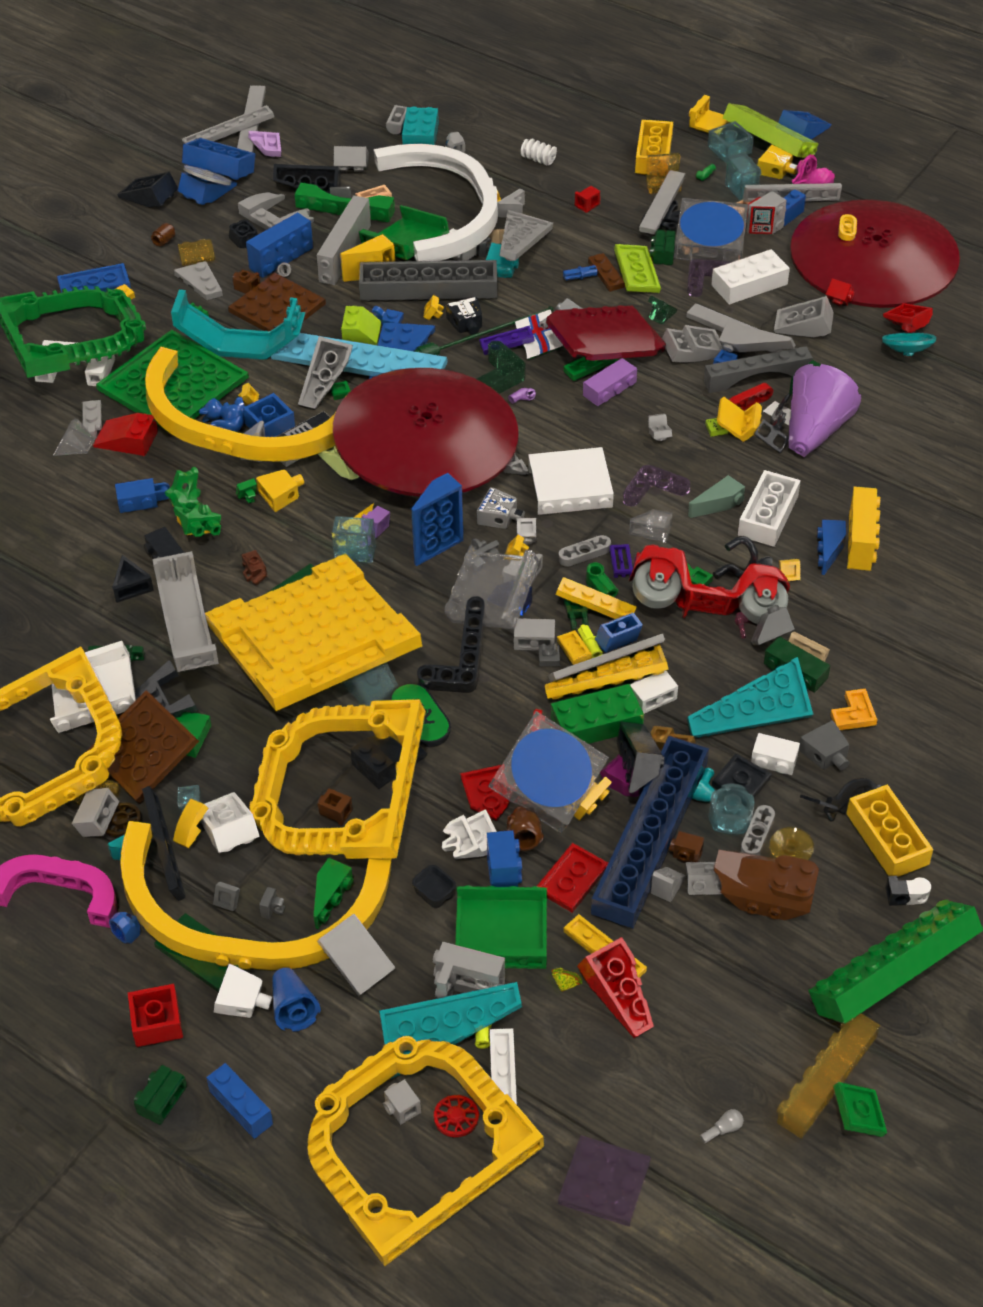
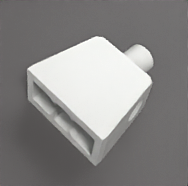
M229 964L215 1001L214 1013L250 1018L255 1006L268 1010L272 996L260 993L263 982L260 978Z

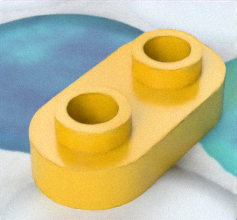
M845 214L841 216L839 221L838 236L842 240L851 241L856 235L857 219L852 215Z

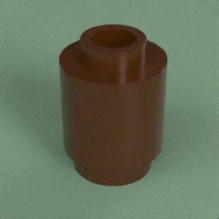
M168 223L162 224L152 233V242L156 246L165 245L175 237L174 227Z

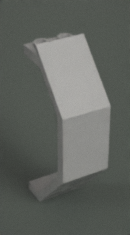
M192 551L152 559L177 672L219 664L216 646L212 644L205 617Z

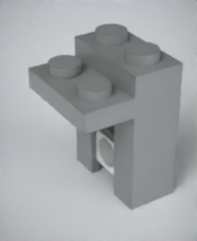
M442 942L440 950L436 949L434 953L433 963L436 965L433 975L435 976L434 984L437 985L435 997L437 998L452 996L454 990L467 993L505 984L504 957Z

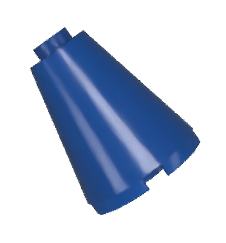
M291 968L277 970L272 977L275 1022L282 1030H285V1028H289L292 1031L306 1029L316 1021L317 1013L319 1012L320 1014V1004Z

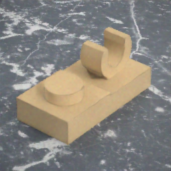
M792 632L789 638V642L825 662L830 649L796 632Z

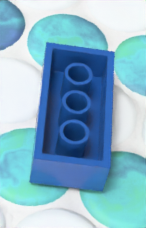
M198 138L183 144L182 163L212 171L221 176L226 175L233 180H239V178L254 172L255 153Z
M297 212L246 241L249 269L255 273L258 272L259 276L263 278L277 270L281 263H289L313 249L311 221Z

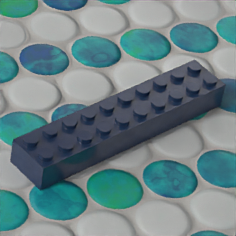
M668 736L661 751L664 756L663 768H660L657 777L645 785L592 897V915L632 929L651 890L652 875L654 871L659 870L662 866L672 838L674 839L708 762L709 748L672 736Z

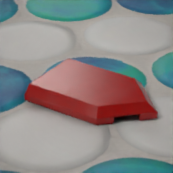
M498 765L460 773L470 808L477 812L486 809L490 818L497 821L512 800L502 766Z

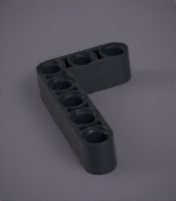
M472 596L467 600L459 667L422 665L417 670L418 684L434 691L471 693L476 689L485 622V603L483 598ZM479 607L480 609L474 610L472 608ZM469 660L474 661L473 663H470V664L466 663V661H469ZM427 675H428V676H431V677L428 678V679H424V678H423L424 676H427ZM445 677H451L450 680H443ZM467 678L472 679V680L469 681V682L463 681L464 679H467Z

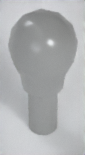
M736 1109L726 1111L715 1123V1126L702 1133L700 1138L704 1143H707L719 1134L723 1135L739 1130L744 1121L742 1114Z

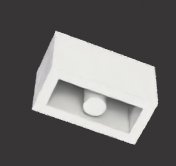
M666 670L662 674L651 675L630 684L644 714L677 699L678 685Z
M758 733L751 762L761 768L792 775L800 743Z

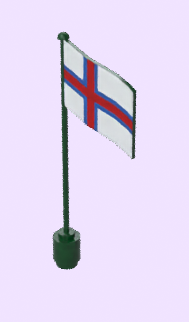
M548 306V309L440 347L433 342L418 346L413 352L438 356L442 349L515 324L516 329L530 325L534 335V342L523 344L527 360L563 348V344L549 327L543 329L539 326V322L553 312V307Z

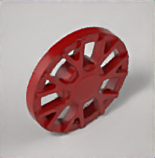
M462 1095L445 1097L436 1105L434 1110V1123L437 1129L450 1137L468 1135L476 1128L479 1121V1111L476 1104L470 1098ZM450 1101H458V1105L451 1106ZM465 1102L470 1105L466 1109L461 1107ZM445 1106L448 1108V1111H441L440 1108ZM475 1113V1118H468L466 1114ZM447 1117V1121L439 1123V1118ZM464 1122L469 1125L465 1130L461 1127ZM449 1125L456 1126L455 1131H449Z

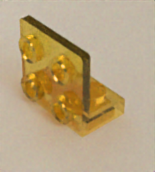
M680 153L647 156L646 184L649 194L658 193L670 170L679 172Z

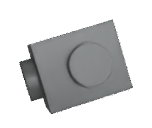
M666 414L648 416L649 434L654 439L663 441L667 437H672V429L667 425Z
M517 518V535L524 538L523 543L526 545L536 542V518Z

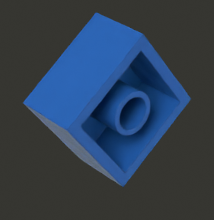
M274 393L243 407L245 424L249 428H252L260 421H264L265 437H276L295 427L294 412Z
M513 830L487 833V862L491 886L518 887V883H522V860L519 857V839H514Z

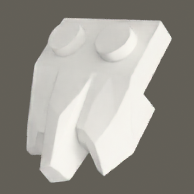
M486 809L467 819L462 815L450 821L443 832L451 837L442 842V849L444 851H454L453 856L455 859L487 855V833L497 831Z

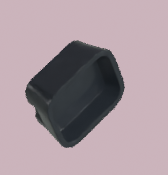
M246 219L229 226V239L239 248H247L246 241L258 235L257 229Z
M436 865L427 866L412 879V885L416 894L433 908L441 907L446 900L451 899L454 895L456 882Z

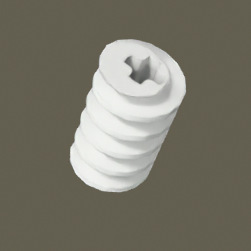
M525 139L521 147L522 157H527L535 162L538 161L546 166L553 163L557 153V147L553 146L551 148V145L548 144L546 146L544 142L540 144V141L537 140L535 142L534 139L529 141Z

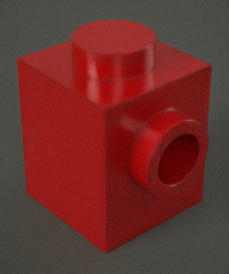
M833 278L826 292L827 298L839 306H842V304L848 305L855 294L851 284Z

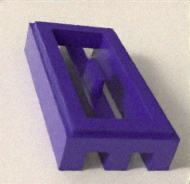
M629 544L610 545L614 578H618V575L626 577V574H629L630 577L633 566ZM622 549H625L628 569L624 567ZM615 550L618 552L620 569H617Z

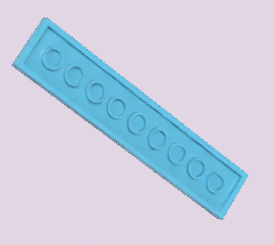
M300 333L299 336L271 355V359L310 366L319 336ZM328 338L353 345L348 364L343 369L344 372L375 377L386 372L406 368L445 369L448 363L447 357Z

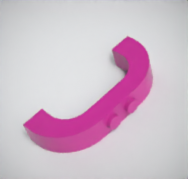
M43 855L19 856L0 865V906L7 907L13 893L22 885L31 882H41L81 890L91 894L93 898L87 910L90 924L110 928L109 921L117 913V900L110 879L100 869L79 861H69L55 856L48 857Z

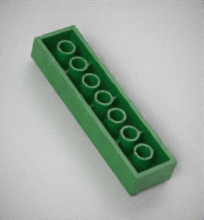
M949 900L939 901L934 908L921 913L919 918L913 922L904 924L898 932L886 936L884 941L871 946L866 953L853 958L851 963L845 967L836 969L831 976L818 981L815 984L816 986L808 990L818 1015L846 1024L981 933L983 927L975 907Z

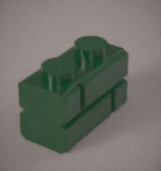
M657 230L655 237L652 236L650 257H653L654 264H673L675 231L665 232V230Z
M161 1065L157 1071H153L150 1074L147 1086L144 1090H139L134 1098V1105L138 1115L150 1119V1121L158 1125L162 1124L187 1088L185 1076L172 1071V1069Z

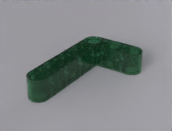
M491 341L488 344V361L496 369L482 375L477 380L485 383L500 394L525 380L526 364L502 342Z

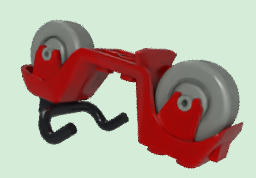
M738 536L725 544L727 551H731L740 544H744L748 548L751 557L745 571H742L736 565L726 564L713 572V576L716 579L727 572H732L740 578L732 590L725 589L724 587L692 584L684 551L677 548H663L658 545H646L641 553L637 552L629 582L633 580L632 587L636 598L648 607L665 608L676 601V605L683 609L682 617L685 618L688 610L729 615L739 606L742 614L758 624L761 615L768 612L767 608L774 605L787 607V593L790 589V584L785 574L777 567L772 566V557L767 556L758 560L757 548L752 540L746 536Z

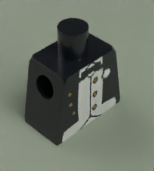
M477 297L446 304V318L459 333L469 331L470 334L474 335L482 328V312Z

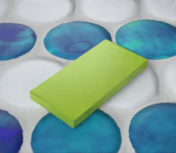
M615 244L614 251L627 291L660 293L661 287L648 247Z

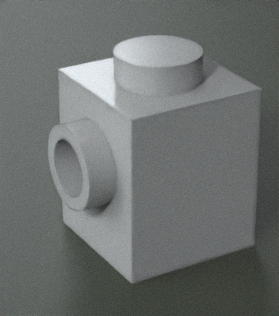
M405 1079L399 1083H393L384 1091V1108L389 1115L393 1114L400 1125L421 1113L420 1100Z

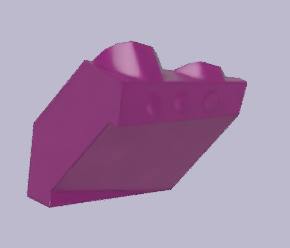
M620 754L599 772L603 779L607 777L612 782L609 788L625 796L637 797L642 793L643 786L634 793H629L628 785L630 782L626 781L625 774L627 769H623Z

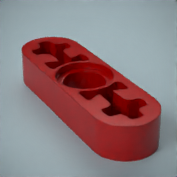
M762 383L731 397L729 400L745 411L756 402L760 404L770 399L774 390L767 383Z

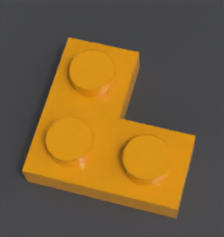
M866 689L846 691L845 699L848 707L832 709L830 713L831 719L839 730L875 726L877 724V718Z

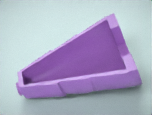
M808 364L800 367L793 376L791 419L789 420L790 449L803 457L807 456L857 412L861 403V395L857 391V384L851 377L835 367L821 364L820 367Z

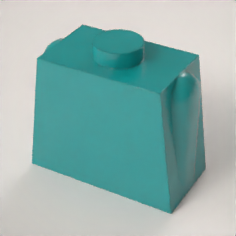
M491 243L486 260H497V277L512 278L515 268H518L519 258L516 261L506 260L505 257L500 256L501 244Z

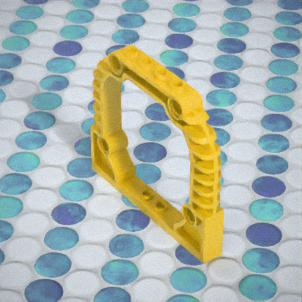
M82 647L63 655L0 689V711L54 684L56 689L68 690L75 702L86 703L97 729L94 747L78 758L75 768L26 794L12 792L1 797L0 822L11 821L15 826L26 825L42 815L55 810L57 807L74 800L83 793L94 789L105 782L109 776L108 768L114 762V755L118 752L121 745V725Z
M420 699L371 701L370 706L347 705V707H342L341 705H336L335 707L324 706L320 709L313 708L306 714H299L292 724L288 722L282 730L272 732L269 735L266 747L263 749L262 765L259 766V777L254 785L253 801L250 802L249 806L257 827L263 831L269 843L286 854L298 856L302 854H344L347 859L397 858L426 713ZM373 731L378 739H385L391 736L402 746L400 760L396 764V780H393L392 783L393 795L390 809H380L365 821L357 818L352 819L343 828L298 829L283 825L284 816L278 807V801L287 764L298 756L302 743L305 740L326 732Z
M403 1036L394 1042L387 1043L382 1048V1051L374 1056H369L363 1061L362 1065L355 1070H349L341 1080L335 1084L328 1085L315 1100L317 1114L311 1123L307 1142L309 1159L315 1173L349 1216L351 1223L384 1266L544 1147L543 1135L510 1096L501 1091L472 1055L450 1042H437L430 1039L416 1042L410 1036ZM405 1050L412 1051L409 1054H402V1052ZM426 1066H432L447 1071L457 1079L483 1110L484 1130L488 1136L494 1138L492 1149L493 1162L474 1177L466 1178L458 1189L454 1192L446 1193L438 1204L417 1218L412 1211L388 1207L386 1198L381 1194L373 1193L368 1195L337 1157L332 1147V1135L347 1121L349 1107L395 1074L411 1075ZM326 1106H334L331 1110H323ZM494 1119L501 1121L499 1124L490 1123ZM375 1207L382 1208L378 1213L370 1212Z

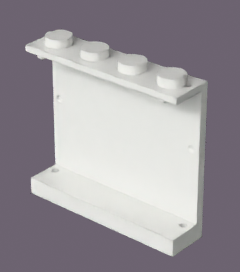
M602 447L528 454L529 473H532L538 501V515L613 507L614 493Z
M123 641L85 652L115 713L125 712L136 701L130 655ZM52 684L55 717L51 718L50 721L58 733L94 722L85 702H75L68 690L56 689L55 685Z

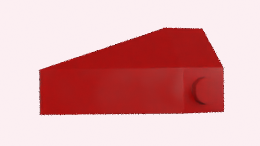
M621 937L586 956L577 967L591 989L632 1037L636 1038L653 1028L654 1025L647 1000L644 999L641 990L642 982L636 972L635 957Z

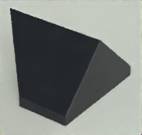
M122 555L112 586L116 603L154 591L150 574Z

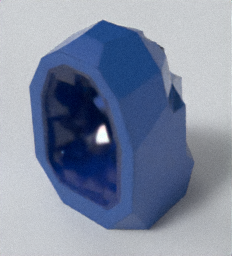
M127 912L115 913L110 919L109 925L112 933L123 943H132L140 936V925L136 916Z

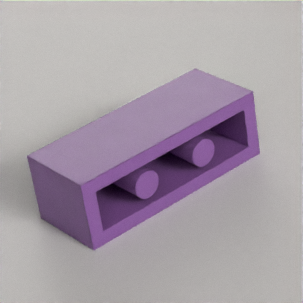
M621 358L584 381L583 396L597 406L607 402L610 398L636 383L637 368Z

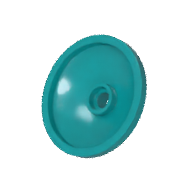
M893 333L884 335L882 342L894 351L903 352L905 356H913L914 352L923 351L936 342V336L926 333Z

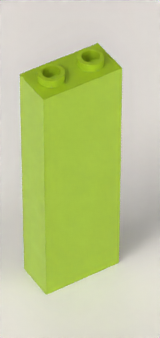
M728 103L723 119L796 157L805 158L810 154H816L819 143L744 105Z

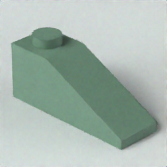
M729 475L689 502L688 516L693 518L732 509L743 502L745 486Z

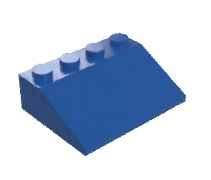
M446 473L433 480L411 508L414 564L416 566L463 541L462 485L449 473Z

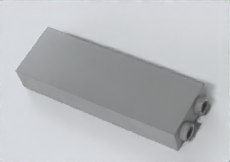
M353 195L317 253L319 282L331 285L337 283L342 274L340 253L360 245L359 231L362 229L369 230L371 226L369 198Z

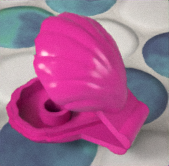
M810 154L798 163V175L792 180V184L834 183L835 175L827 168L816 169L817 159L814 155Z

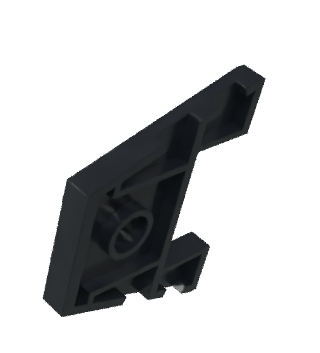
M170 660L135 690L136 700L147 690L175 718L182 717L181 713L187 711L191 713L198 711L189 694L172 705L168 702L161 686L179 676Z

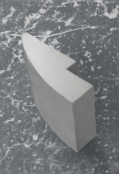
M685 325L683 330L667 328L662 337L672 362L709 360L715 358L723 349L715 329Z

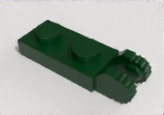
M563 598L571 630H576L577 622L575 618L577 617L582 618V625L589 626L587 607Z

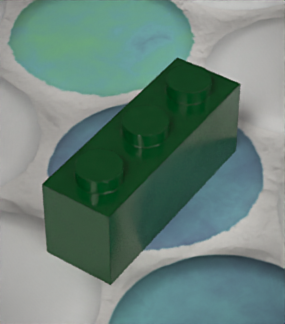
M779 636L765 650L764 664L770 669L775 670L798 657L806 689L815 693L828 679L830 665Z

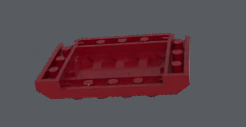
M633 305L556 310L547 316L546 319L548 327L572 357H576L577 354L584 355L586 360L591 361L647 357L656 355L660 349L664 351L666 347L663 339Z

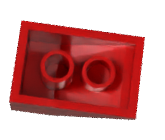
M134 413L106 420L93 447L146 456L158 433L156 420L153 415Z

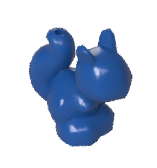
M237 397L232 405L226 402L223 406L219 400L212 398L206 403L204 408L199 410V413L205 414L202 422L215 420L210 425L239 432L245 420L243 412L245 404L242 397Z

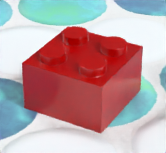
M174 984L128 992L132 1033L136 1047L183 1038L179 1004Z

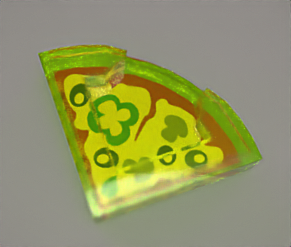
M563 968L552 969V976L561 992L582 984V978L577 973L563 970Z

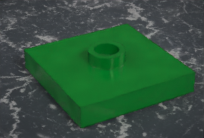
M838 1082L833 1086L845 1130L880 1137L887 1134L876 1090Z

